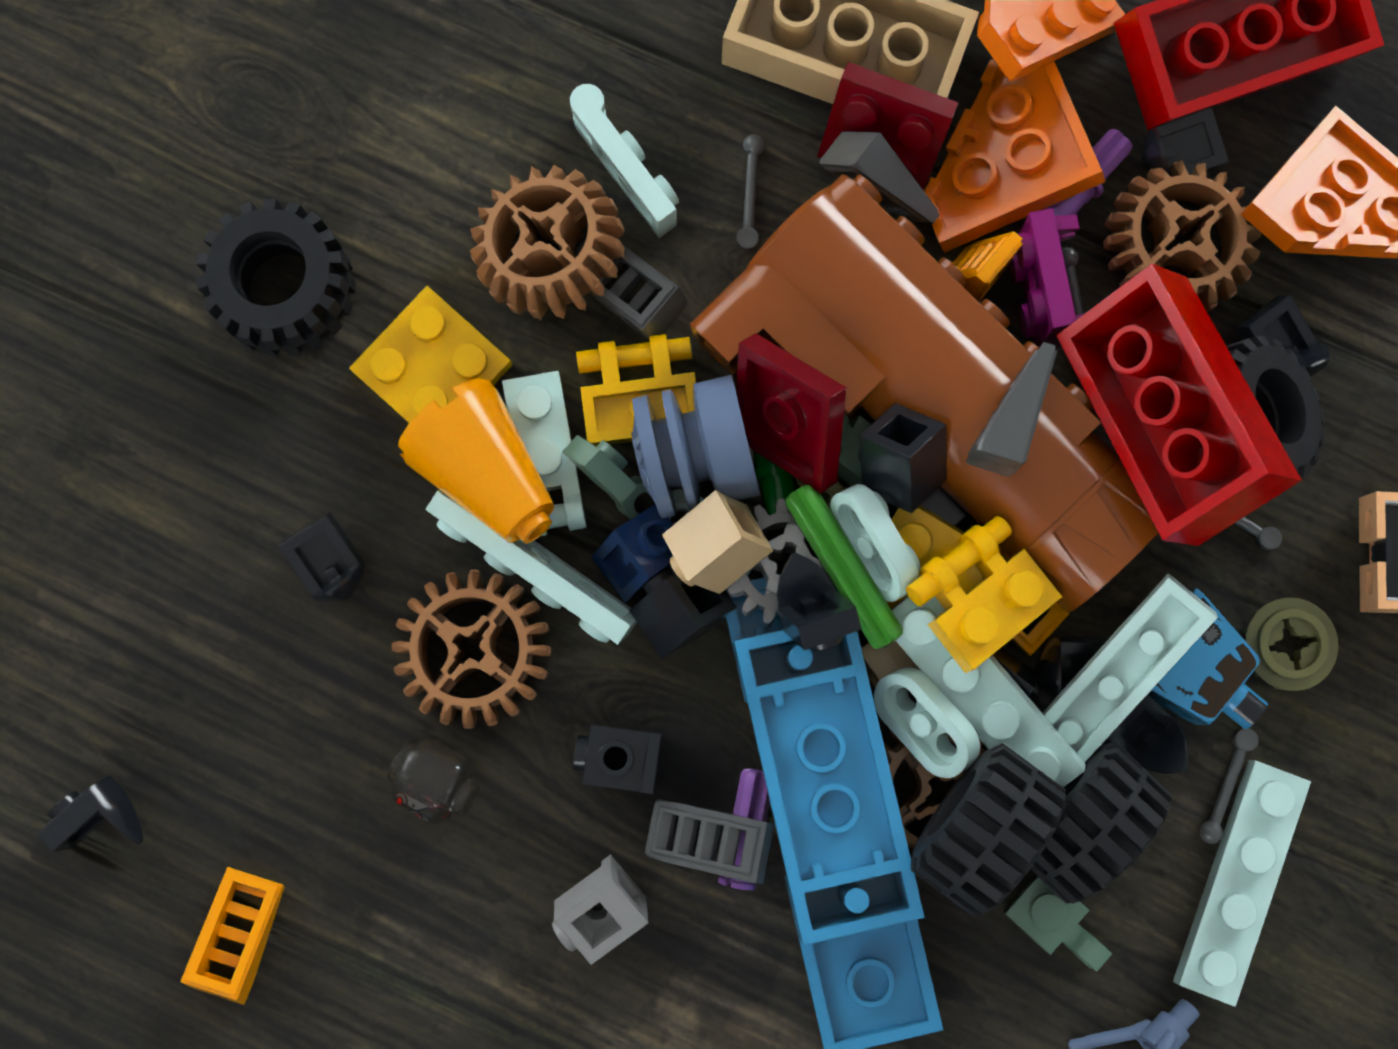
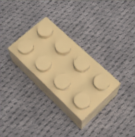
M737 0L723 36L722 64L831 104L834 103L841 77L848 62L948 98L979 12L948 0Z

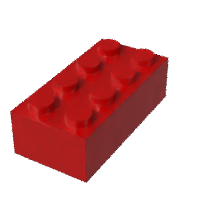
M1156 0L1132 9L1113 22L1147 131L1204 109L1214 108L1346 62L1384 46L1371 0Z
M1151 263L1056 335L1163 541L1199 546L1302 481L1186 276Z

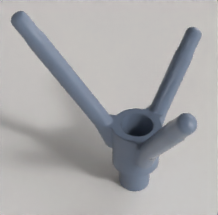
M1181 999L1169 1013L1161 1011L1152 1022L1146 1019L1128 1027L1071 1039L1068 1042L1069 1049H1092L1136 1039L1143 1049H1179L1190 1037L1187 1030L1200 1014L1191 1003Z

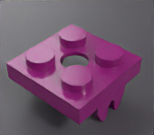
M1053 208L1029 212L1018 233L1023 238L1021 241L1023 244L1008 267L1013 283L1021 282L1025 304L1019 305V320L1024 338L1032 337L1033 343L1038 347L1045 342L1055 345V349H1058L1061 344L1056 335L1084 314L1075 315L1060 244L1061 241L1075 237V231L1080 229L1077 215L1055 216Z

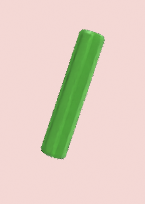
M810 485L802 486L792 492L785 499L787 508L838 592L856 606L861 630L870 645L875 649H880L896 641L903 634L901 625L821 494Z

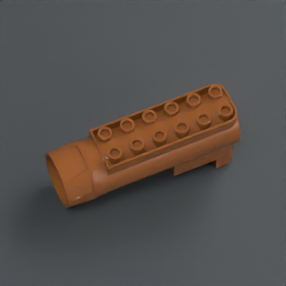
M841 174L832 185L816 193L787 218L763 244L747 268L689 324L693 336L736 379L739 342L755 333L847 387L844 413L849 420L865 411L876 421L897 403L946 424L947 480L941 487L980 526L983 527L995 516L1005 519L1011 527L1012 534L999 546L1009 557L1025 549L1061 594L1062 598L1057 603L1067 613L1072 612L1105 586L1158 534L1117 452L1093 432L1101 423L1092 414L1095 409L1082 389L1072 383L1066 388L1051 374L1026 463L1010 477L967 464L965 461L968 458V452L1025 362L1039 347L1030 341L1022 345L1006 329L1010 325L1008 318L991 301L984 299L979 303L964 288L968 283L967 279L951 261L942 257L937 262L921 246L925 239L908 219L899 216L894 220L879 205L883 198L866 178L858 174L852 180L847 175Z

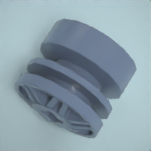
M732 375L694 383V411L682 413L677 398L671 389L661 391L666 418L656 420L648 395L632 398L634 424L631 434L635 456L644 488L654 500L661 519L676 516L672 489L683 487L687 505L691 511L700 503L699 482L711 480L716 491L737 501L760 496Z

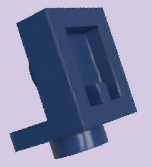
M656 505L651 506L615 529L591 556L624 602L642 592L644 584L671 565L670 558L673 554L662 534L674 524L668 517L661 519Z

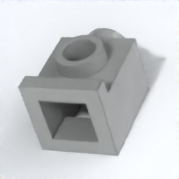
M611 854L601 861V867L554 900V921L552 922V927L556 936L569 951L573 952L578 949L591 965L649 923L646 896ZM599 902L604 907L598 911L591 910Z

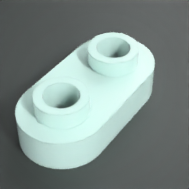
M856 484L835 494L831 499L830 510L885 601L894 602L907 595L905 588L919 577L920 562L914 550L905 544L889 517V510L885 500L879 493L872 491L862 484Z
M903 667L884 676L877 683L874 691V704L878 715L926 770L941 778H952L972 766L980 753V741L975 728L925 673L916 668ZM908 690L916 698L917 703H914L910 699L908 695ZM948 734L954 740L957 748L950 743Z

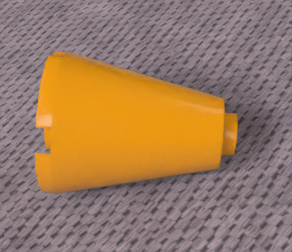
M476 378L460 383L451 388L457 398L442 408L433 400L408 424L398 442V447L403 452L400 456L404 459L406 465L508 543L522 540L524 544L531 543L543 535L551 526L552 520L549 516L554 510V503L498 390L488 379Z

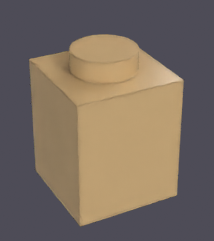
M716 490L662 534L673 554L670 558V564L676 575L689 586L697 585L718 594L722 593L773 551L748 506Z

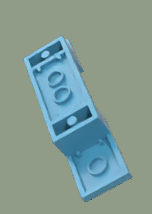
M765 579L751 580L755 589L764 596L767 586ZM743 595L731 598L737 608L726 616L727 626L744 701L748 703L786 871V876H784L823 1049H865L943 1031L918 924V919L925 918L915 874L910 868L911 857L858 632L843 636L844 639L841 643L828 649L803 650L783 631L780 616H776L770 628L764 627V611L757 609L753 614L746 617L742 613V607L747 597Z

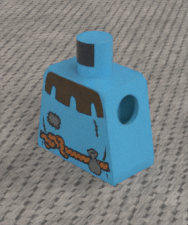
M1197 588L1191 589L1189 591L1217 613L1218 618L1147 695L1160 706L1195 725H1210L1221 712H1224L1243 729H1248L1261 717L1268 705L1264 699L1244 684L1258 667L1260 658L1204 593Z

